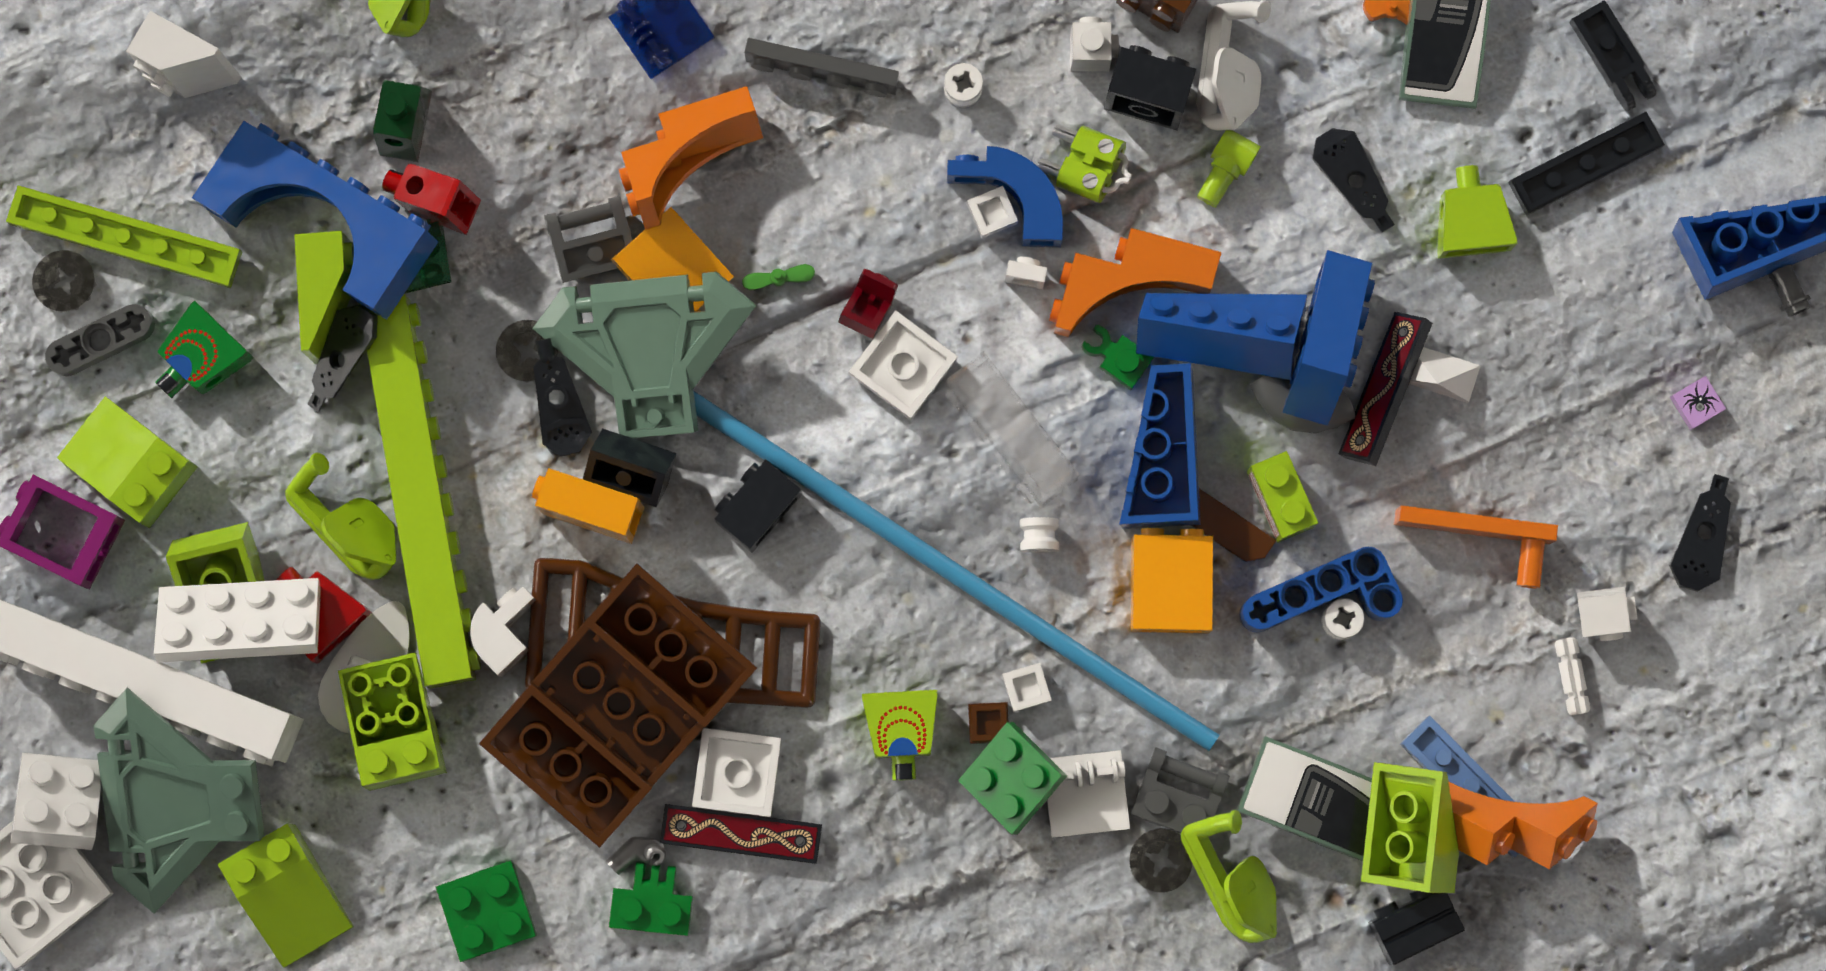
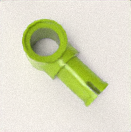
M1225 130L1210 156L1213 159L1211 163L1213 169L1199 191L1197 198L1216 208L1234 179L1238 180L1240 175L1245 176L1261 146L1233 130Z

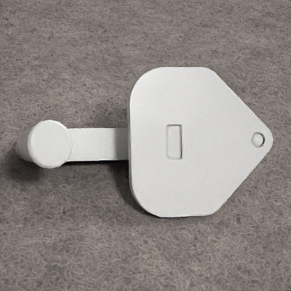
M1267 0L1260 2L1222 3L1215 5L1208 14L1196 105L1203 124L1211 130L1237 129L1259 105L1261 90L1259 66L1251 58L1229 47L1232 20L1252 18L1259 23H1263L1269 18L1271 5ZM1217 106H1219L1221 113H1217Z

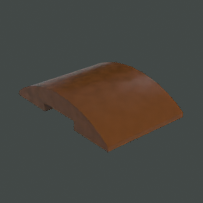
M636 563L480 741L479 745L600 848L647 795L653 785L754 673L757 666Z

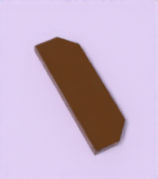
M1199 488L1201 525L1191 526L1195 529H1203L1204 535L1213 536L1214 542L1244 562L1264 559L1277 540Z

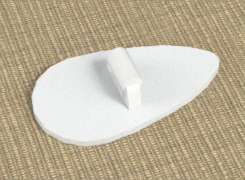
M398 601L388 602L362 621L335 655L321 680L318 692L320 711L327 722L341 732L351 734L338 670L409 654L410 625L406 608L402 603Z

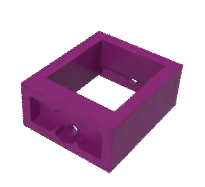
M33 474L30 481L26 480L20 486L16 495L18 504L12 515L6 516L0 524V547L90 590L125 519ZM43 490L98 517L71 570L16 543Z

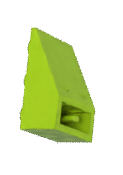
M416 652L338 670L362 787L372 791L447 773L438 730L427 690L424 686Z

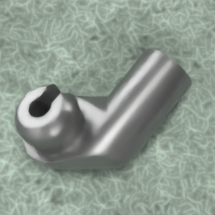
M635 836L627 840L606 862L620 875L633 862L649 863L653 866L661 864L665 860L666 851L664 845L655 838Z

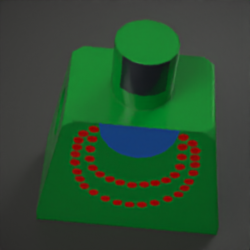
M194 300L158 350V353L171 367L155 383L171 398L187 383L203 395L251 362L254 357Z

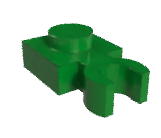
M1095 325L1093 332L1102 338V344L1098 347H1093L1084 341L1081 346L1082 350L1090 356H1102L1105 360L1099 369L1129 390H1132L1153 361L1154 356L1136 354V344L1124 335L1120 337L1117 343L1111 341L1107 329L1100 325Z

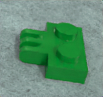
M637 862L633 890L613 888L609 928L689 936L693 896L674 894L676 866H668L666 881H659L661 865H652L649 880L644 879L645 863Z

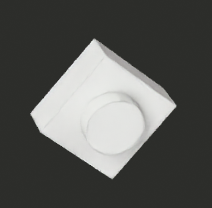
M1003 186L967 200V205L981 238L1018 224L1017 217Z
M1018 257L1017 261L1009 260L1005 282L1043 290L1047 267L1040 266L1039 260L1029 257Z
M1040 663L1002 674L1013 713L1052 701Z

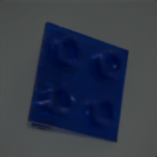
M622 0L616 6L618 11L608 17L651 80L715 38L690 0Z

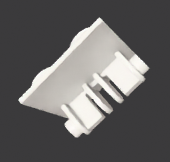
M1121 750L1050 758L1067 775L1065 780L1047 800L1051 838L1130 829L1124 780L1125 767L1124 761H1122Z

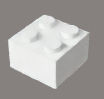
M22 752L11 843L92 850L96 836L101 791L98 760Z

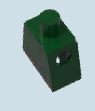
M388 80L383 81L373 128V136L380 156L418 162L432 95L431 90L417 85ZM391 139L399 140L402 143L391 142Z

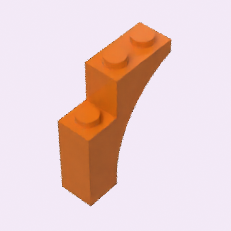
M747 86L659 113L663 129L656 131L658 140L621 152L625 167L618 169L625 192L633 190V192L626 194L633 217L641 215L645 230L661 225L663 212L671 196L698 168L727 151L763 139L756 110Z
M1134 228L1130 229L1128 239L1123 237L1119 239L1114 259L1121 261V265L1075 252L1073 263L1065 261L1059 284L1066 286L1063 300L1055 298L1049 321L1056 323L1054 334L1069 337L1076 326L1097 307L1113 298L1133 291L1169 288L1198 294H1210L1221 252Z
M1449 782L1458 850L1485 865L1490 864L1500 854H1507L1511 849L1550 870L1561 859H1568L1575 847L1581 842L1589 841L1597 828V820L1594 818L1598 803L1585 796L1556 803H1520L1481 795Z

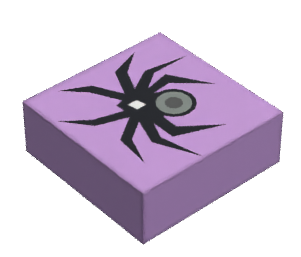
M1706 376L1670 396L1689 430L1726 409Z

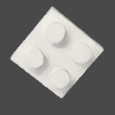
M895 310L849 370V375L908 419L912 420L957 361L958 356Z
M703 728L692 807L771 817L782 739Z

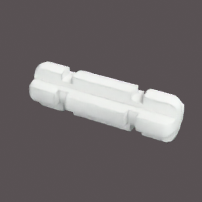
M1573 637L1559 639L1555 642L1557 657H1561V662L1558 664L1564 694H1568L1569 698L1566 700L1567 711L1569 715L1585 714L1590 711L1588 696L1584 695L1587 687L1582 661L1577 658V654L1580 653L1578 641Z

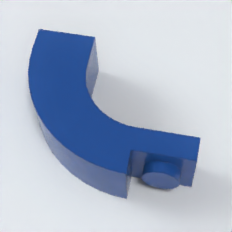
M987 146L986 161H979V157L975 155H957L955 160H948L947 184L1003 186L1005 191L1016 200L1023 218L1022 246L1061 248L1063 239L1061 204L1051 181L1036 164L1017 152L994 146Z

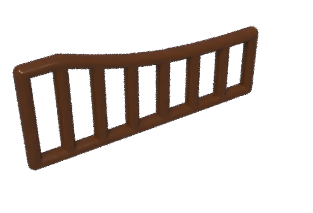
M538 558L535 561L532 596L536 600L530 609L529 650L527 652L525 674L526 688L542 671L549 574L572 575L568 640L585 622L588 579L606 586L612 591L623 577L582 560ZM675 595L702 620L703 618L726 621L725 640L739 652L742 623L765 626L761 689L739 688L727 703L810 708L815 704L821 624L818 615L733 607L696 601ZM781 627L804 629L800 692L777 690Z

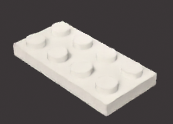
M319 578L159 587L154 642L156 662L318 653L321 594Z

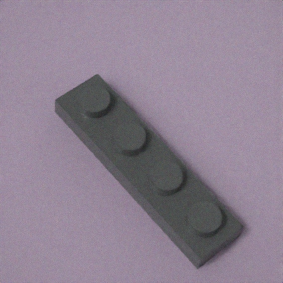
M753 38L747 39L744 51L746 62L752 63L751 67L756 70L773 72L774 68L789 71V76L805 81H810L812 77L826 79L828 85L840 89H848L849 85L864 88L866 94L875 97H886L887 93L896 95L899 71Z

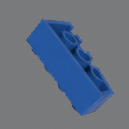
M1826 196L1793 200L1787 204L1767 206V204L1753 206L1749 210L1714 212L1709 216L1693 218V216L1679 218L1672 234L1704 300L1769 275L1784 266L1796 264L1825 252Z
M1327 250L1316 279L1307 314L1308 319L1299 345L1300 352L1290 380L1292 386L1285 400L1282 413L1328 426L1343 387L1351 388L1357 370V365L1351 364V359H1357L1363 342V336L1357 335L1358 330L1363 331L1369 314V308L1363 307L1364 302L1369 303L1375 286V280L1369 279L1372 267L1371 262Z
M1146 293L1138 317L1136 354L1290 380L1304 330L1307 295Z
M1191 363L1152 365L1119 525L1122 529L1201 525L1193 369Z

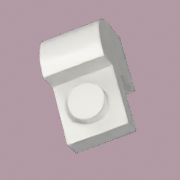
M524 587L518 591L512 588L505 593L497 602L500 608L495 613L485 603H482L476 610L471 622L470 634L475 651L501 678L526 656L529 650L509 629L531 608V605L536 600Z

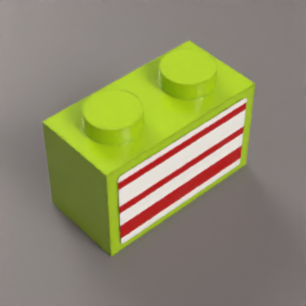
M1287 451L1249 467L1247 475L1277 543L1313 529L1318 524V520Z

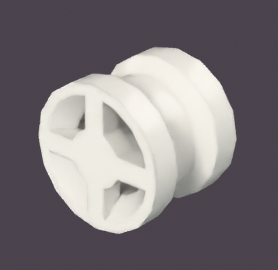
M967 63L956 64L948 70L944 80L945 97L951 104L956 107L966 108L977 103L981 97L983 85L982 75L979 70Z
M1050 517L1020 519V528L1024 531V540L1020 543L1021 552L1048 553L1059 551V542L1055 539V531L1059 528V519Z
M1338 599L1324 610L1321 618L1322 628L1333 639H1349L1363 627V610L1353 600Z

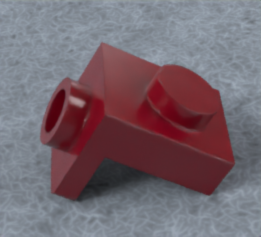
M863 269L857 286L844 307L838 323L873 339L892 306L898 284L882 274Z

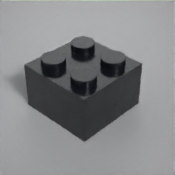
M1131 45L1129 49L1121 47L1109 85L1104 109L1178 131L1196 68L1189 67L1190 63L1178 57L1169 56L1165 60L1151 56L1152 52L1141 46Z

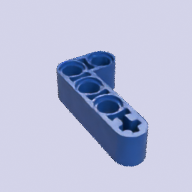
M1368 546L1253 595L1240 608L1239 617L1242 625L1247 630L1256 633L1263 632L1355 591L1367 616L1376 621H1384L1400 611L1403 598L1385 556L1378 549ZM1366 556L1374 561L1376 566L1374 575L1364 576L1358 571L1356 564L1359 557ZM1333 572L1338 576L1340 580L1338 591L1329 592L1323 588L1320 581L1323 573ZM1288 588H1297L1304 594L1305 599L1302 607L1294 608L1287 604L1284 596ZM1376 592H1384L1390 596L1392 608L1389 612H1381L1374 606L1373 597ZM1270 595H1274L1278 609L1269 612L1263 617L1264 623H1261L1259 618L1252 620L1249 613L1254 610L1253 604H1256L1259 609L1267 607L1274 602L1273 598L1270 597Z

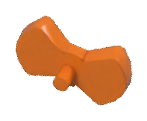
M1364 0L1363 11L1369 21H1376L1386 17L1398 19L1407 25L1410 0Z

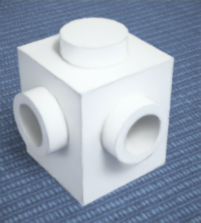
M1083 17L1079 19V22H1072L1070 34V71L1109 72L1111 58H1118L1119 36L1118 34H1111V22H1103V19L1100 17Z
M1625 587L1577 593L1583 637L1599 635L1600 641H1611L1623 638V632H1631L1630 621L1637 620L1635 597H1626Z

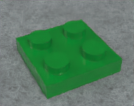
M1007 722L958 781L1011 835H1018L1065 780L1067 775L1014 722Z
M512 860L435 886L460 962L537 936Z

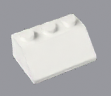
M152 11L148 13L126 50L135 61L133 67L143 73L142 77L151 82V87L168 97H171L174 92L184 98L238 84L241 79L239 73L219 48Z

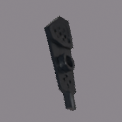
M1332 128L1315 139L1312 160L1319 169L1326 174L1362 218H1372L1382 233L1393 227L1395 224L1385 210L1389 201L1355 131ZM1359 175L1363 180L1362 187H1351L1349 177Z
M363 305L339 309L336 312L312 378L314 391L307 403L317 413L320 412L326 398L336 397L365 351L370 349L377 338L378 315ZM340 353L344 355L345 361L343 366H340L338 362Z
M551 338L535 341L540 359L534 364L533 369L542 444L561 457L579 453L590 437L592 430L564 358L554 354ZM553 390H560L564 394V401L560 404H554L550 401L549 394Z
M1714 474L1710 491L1701 493L1697 499L1678 547L1669 564L1679 587L1698 592L1720 580L1731 502L1725 496L1729 481L1727 477ZM1702 525L1708 526L1711 529V537L1707 540L1700 538L1698 535V528Z

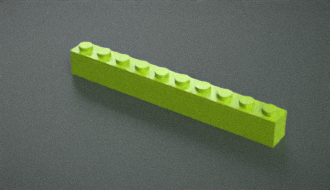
M404 293L387 320L378 315L377 338L370 349L367 350L424 686L432 689L475 681V671L481 670L480 656L474 647L470 645L468 634L471 629L473 616L471 609H464L462 593L468 592L464 570H457L455 555L461 554L460 541L457 531L451 532L448 517L454 516V507L450 492L444 493L441 479L447 478L448 474L444 455H437L435 440L441 439L437 416L431 417L428 402L434 401V392L430 378L424 379L422 364L428 363L426 347L423 340L417 341L415 327L421 326L420 312L417 303L411 304V300Z

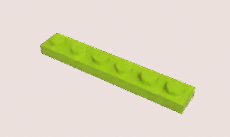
M19 185L17 186L6 219L9 225L227 288L232 287L243 253L235 247Z

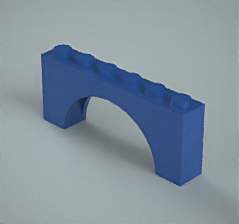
M243 121L192 198L207 211L235 228L256 208L279 198L291 196L311 197L335 206L347 221L354 245L353 265L343 291L359 304L387 320L438 243L428 232L431 225L412 213L408 218L399 214L400 207L383 195H380L378 200L367 195L370 189L358 180L350 177L346 182L337 177L340 171L328 162L320 159L316 164L307 159L310 153L296 143L290 141L286 146L277 141L280 135L266 125L260 123L256 128Z

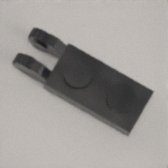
M1605 0L1570 20L1569 23L1607 85L1609 87L1612 86L1615 97L1625 110L1630 111L1636 107L1634 96L1623 80L1630 75H1633L1636 86L1647 100L1656 96L1655 86L1644 69L1645 64Z

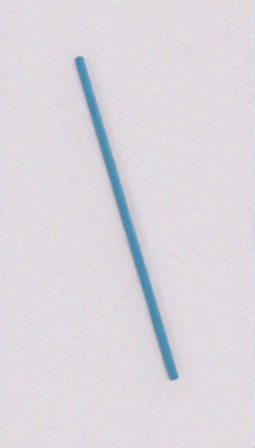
M694 391L696 414L699 418L763 460L766 459L781 472L1207 751H1210L1219 737L1218 733Z

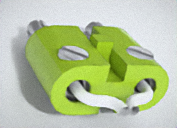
M1060 124L1055 125L1052 131L1053 137L1072 143L1070 147L1071 153L1069 157L1066 156L1062 166L1043 158L1038 161L1037 166L1045 174L1057 178V187L1101 203L1107 193H1113L1123 183L1129 184L1132 174L1127 170L1129 162L1126 155H1124L1126 150L1125 141L1084 125L1078 131ZM1121 161H1123L1122 174L1126 178L1116 180L1113 186L1110 187L1112 183L1111 177L1114 172H1117Z

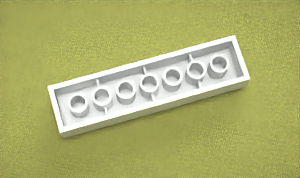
M0 600V661L18 666L20 660H22L24 663L21 669L54 680L57 674L61 676L59 684L79 692L91 694L92 689L97 690L95 698L111 705L128 687L161 717L171 719L170 724L182 733L200 738L201 733L204 732L208 734L205 742L236 752L239 746L245 749L243 757L256 760L258 763L271 767L275 760L287 762L304 721L303 718L161 662L157 663L156 660Z

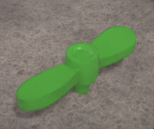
M801 264L784 271L782 269H774L771 273H751L743 278L742 285L748 290H758L772 284L782 286L786 282H807L814 277L815 270L811 265Z

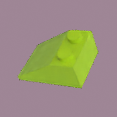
M342 231L294 234L301 352L314 364H317L320 359L337 310L347 308L351 298L343 291V288L351 273L354 245L353 241L351 242Z
M106 396L57 456V459L108 500L148 528H151L198 468L196 464Z
M248 522L172 540L166 554V560L175 586L265 581L258 550ZM219 659L200 660L202 664Z
M1374 762L1361 882L1428 893H1455L1459 850L1447 772Z
M286 823L264 836L260 841L252 843L218 863L237 900L283 968L354 927L296 824Z

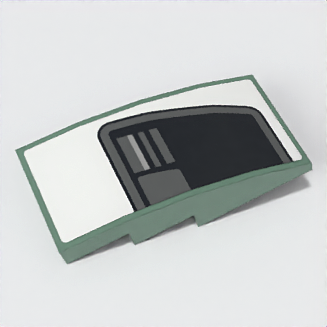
M1410 0L1408 23L1405 28L1399 100L1476 109L1491 0Z
M1264 736L1237 810L1244 815L1271 824L1273 827L1305 838L1312 843L1363 861L1372 778Z

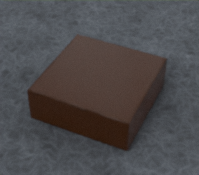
M1008 702L968 704L970 744H984L992 741L1002 727L1009 722Z

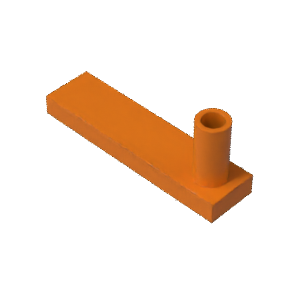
M1402 505L1396 509L1394 525L1521 541L1516 586L1539 589L1541 586L1545 544L1550 545L1555 542L1558 525Z

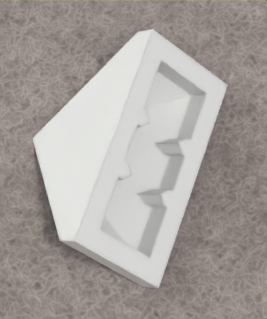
M1423 347L1409 384L1469 403L1480 365Z

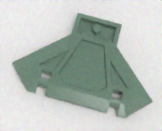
M717 272L702 273L703 285L690 286L688 275L591 284V296L580 298L577 286L563 287L532 329L544 339L551 338L552 345L614 397L619 434L630 438L694 433L698 431V422L693 389L757 305ZM704 301L705 310L694 311L693 302ZM592 312L593 322H583L582 313Z
M128 687L93 725L95 739L107 740L109 750L108 752H99L97 757L109 849L114 852H122L123 864H114L112 866L113 879L152 913H156L220 841H260L264 837L256 760H211ZM124 740H130L131 750H125ZM138 853L145 854V862H139Z

